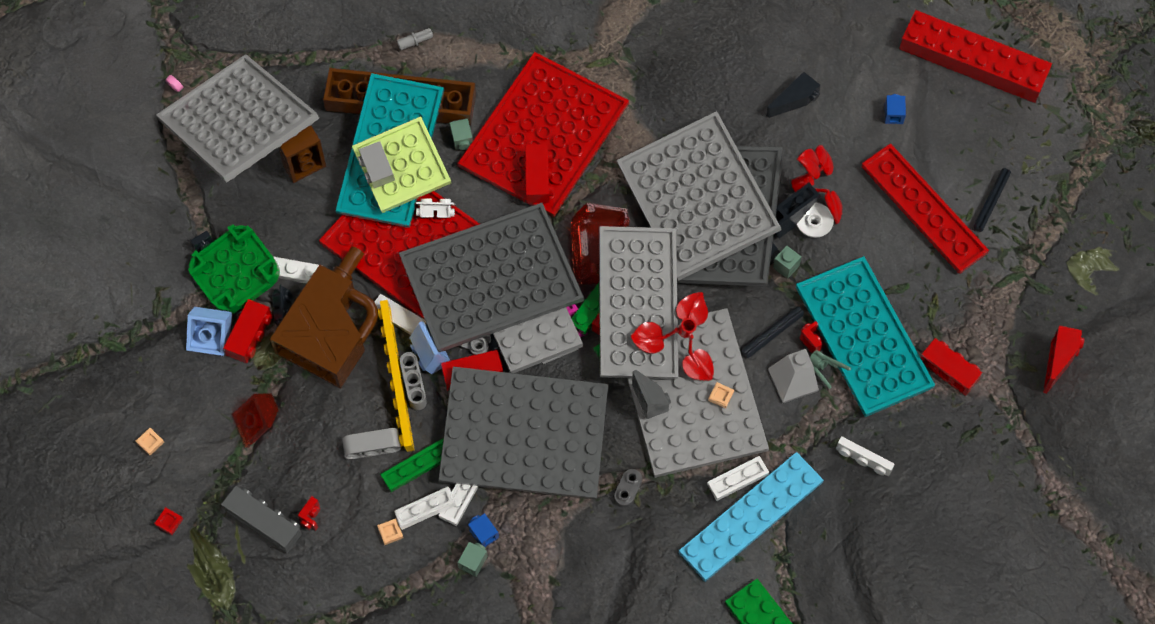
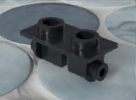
M279 285V289H275L274 293H272L273 307H280V309L273 310L274 323L277 327L292 307L291 301L293 300L291 291L282 285Z

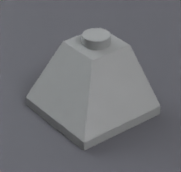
M806 349L789 354L768 368L782 404L819 391L814 367Z

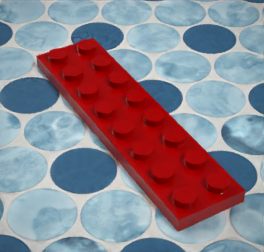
M891 143L862 163L861 167L959 274L988 254L989 249Z

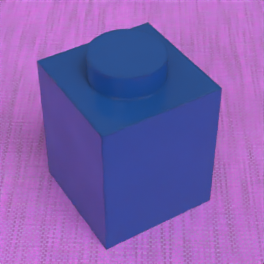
M898 94L887 95L885 100V124H904L906 116L905 96Z
M485 513L481 516L477 515L470 520L468 524L469 531L479 544L486 547L499 538L498 531Z

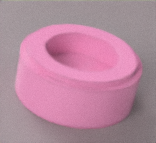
M172 75L165 79L166 83L176 92H180L184 88Z

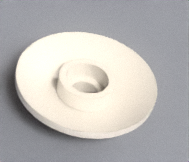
M815 203L798 222L797 227L806 236L822 237L832 229L834 218L828 207Z

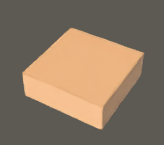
M716 382L708 401L726 409L734 389Z
M149 428L136 440V443L148 455H152L164 441Z
M397 519L377 525L384 545L403 538Z

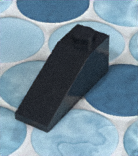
M803 72L767 107L766 116L770 118L807 106L811 101H816L820 95L821 85Z
M807 183L777 206L775 218L781 227V231L775 233V235L779 239L792 230L821 197L810 183Z

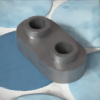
M629 469L623 474L614 495L615 503L618 506L626 508L634 502L642 484V475L639 471ZM634 476L636 479L631 481L629 477ZM626 493L628 497L622 498L621 494Z

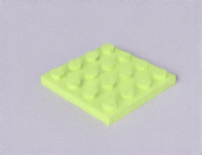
M418 117L352 146L358 159V156H361L360 148L379 141L381 142L395 181L375 189L372 183H369L382 213L451 184V179L422 117ZM361 167L363 172L366 173V167Z

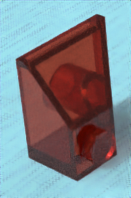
M272 393L253 394L232 414L246 448H249L269 430L274 422L279 409Z

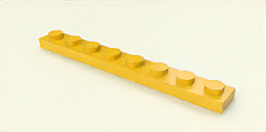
M388 300L380 301L381 308H378L380 320L383 319L384 326H381V332L387 341V344H384V350L390 359V362H387V368L393 377V380H390L392 392L395 391L396 398H393L395 410L398 409L399 416L396 417L398 428L402 430L399 440L401 447L404 446L406 451L410 452L415 451L391 307Z

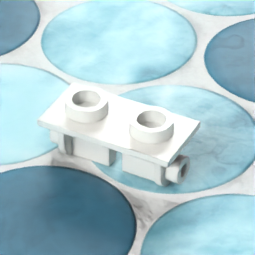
M421 199V202H416L417 205H420V208L416 209V216H420V218L434 217V210H437V218H451V216L455 215V209H451V206H455V203H451V199H440L439 202H432V199Z

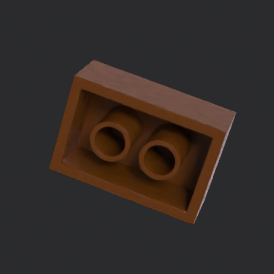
M311 125L278 147L283 167L293 183L326 167L321 141Z

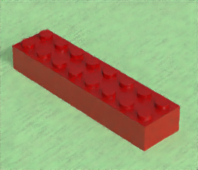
M915 10L902 37L899 48L902 51L1033 103H1036L1052 66V63L918 10Z

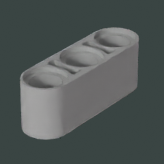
M406 352L400 357L401 370L409 404L413 410L418 411L426 407V394L417 357L411 352ZM406 362L414 363L412 366H405ZM411 379L418 380L415 384L409 383ZM417 396L422 397L418 402L413 401Z
M396 428L352 434L342 438L346 459H358L394 453L401 450L399 430Z

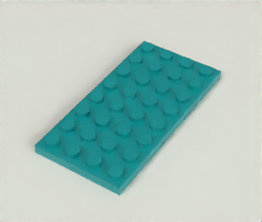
M371 73L353 145L418 117H422L432 139L444 87ZM352 148L336 213L410 228L417 198L382 213Z
M864 256L796 284V289L813 321L818 322V330L834 360L851 367V370L848 371L838 366L865 417L935 387V383Z

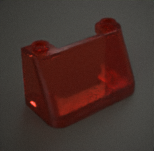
M586 203L574 214L571 220L574 276L578 284L599 283V227H628L630 218L628 217L627 209Z

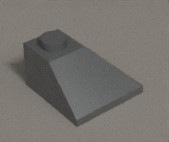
M634 370L632 373V387L646 419L668 412L669 404L671 403L668 393H664L661 386L639 371Z

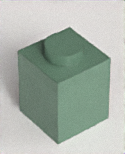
M468 119L450 122L455 150L468 149L473 142Z
M786 246L775 257L773 268L788 279L799 268L802 257Z
M469 542L458 561V568L477 577L488 557L486 548L479 543L473 544Z

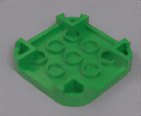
M233 224L227 227L229 231L199 253L197 250L194 251L191 255L192 259L188 270L216 309L235 313L244 308L248 299L255 300L277 282L280 275V267L253 229L248 225L235 226Z

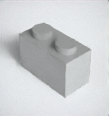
M380 141L359 149L361 156H358L361 167H366L367 172L364 175L368 184L372 183L375 189L395 181L394 174Z

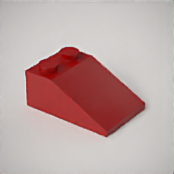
M1058 326L1051 340L1043 393L1047 394L1072 363L1074 357H1078L1079 351L1083 348L1084 338L1081 337L1082 330Z

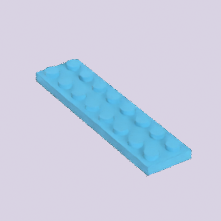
M796 452L679 550V554L706 582L820 486L824 480Z

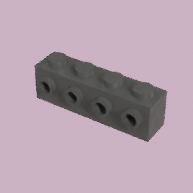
M235 486L221 504L225 512L287 554L302 535L298 523L292 519L286 520L279 510H271L267 507L268 504L261 498L256 500L252 497V493L244 487L240 489Z

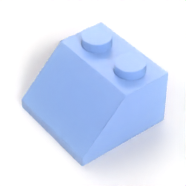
M194 307L188 314L186 350L224 356L223 348L230 335L232 312Z
M423 321L418 323L409 337L412 342L410 347L415 355L418 354L420 358L418 363L422 370L433 374L442 369L441 363L450 361L446 351H437L427 324Z

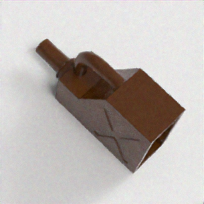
M353 246L349 249L338 267H333V270L319 264L270 338L275 354L340 389L365 352L363 343L378 319V308L375 302L367 295L354 289L351 275L364 256V253ZM353 301L363 306L367 311L366 319L359 330H357L347 313Z

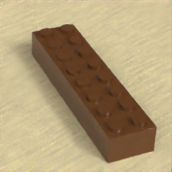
M329 68L323 99L326 111L361 114L370 76L373 73L444 87L436 122L450 123L468 119L469 125L471 126L476 98V86L473 82Z

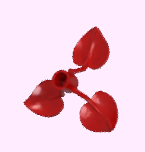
M818 145L815 152L813 149H807L799 155L797 160L805 167L808 173L793 178L791 180L792 188L797 192L807 183L813 186L814 180L820 177L822 170H824L827 176L832 174L834 169L833 161L823 145ZM816 189L817 192L826 193L825 201L835 223L838 224L843 211L839 196L835 191L830 192L828 189Z
M703 292L690 294L678 303L676 315L683 321L678 328H675L668 334L662 336L663 332L658 324L645 322L631 335V340L635 346L643 352L650 354L662 351L664 348L663 339H667L675 333H678L683 338H689V356H686L682 362L684 373L695 380L711 381L713 379L714 367L710 355L703 349H697L694 353L692 352L693 332L696 330V326L703 324L708 317V309Z

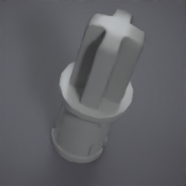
M430 28L415 34L412 32L411 35L398 39L397 44L402 51L414 45L418 46V43L432 38L433 33Z

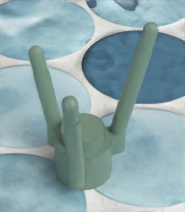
M818 350L814 351L810 356L815 373L829 389L832 386L818 369L823 370L829 364L839 369V366L848 371L851 370V367L824 355Z

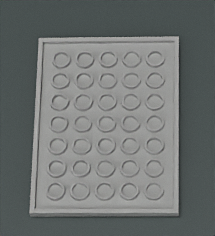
M246 54L156 114L161 123L226 183L319 119L313 109Z
M717 111L617 160L650 227L676 228L678 281L781 231L777 219Z
M727 308L709 312L707 320L703 324L696 326V330L693 332L692 352L694 353L697 349H703L712 359L714 375L711 381L695 380L684 373L682 362L686 356H689V338H683L679 334L678 379L649 378L661 386L664 393H668L671 400L668 412L646 419L632 387V378H627L654 478L769 451ZM678 319V326L683 320ZM716 382L734 389L726 409L708 401Z

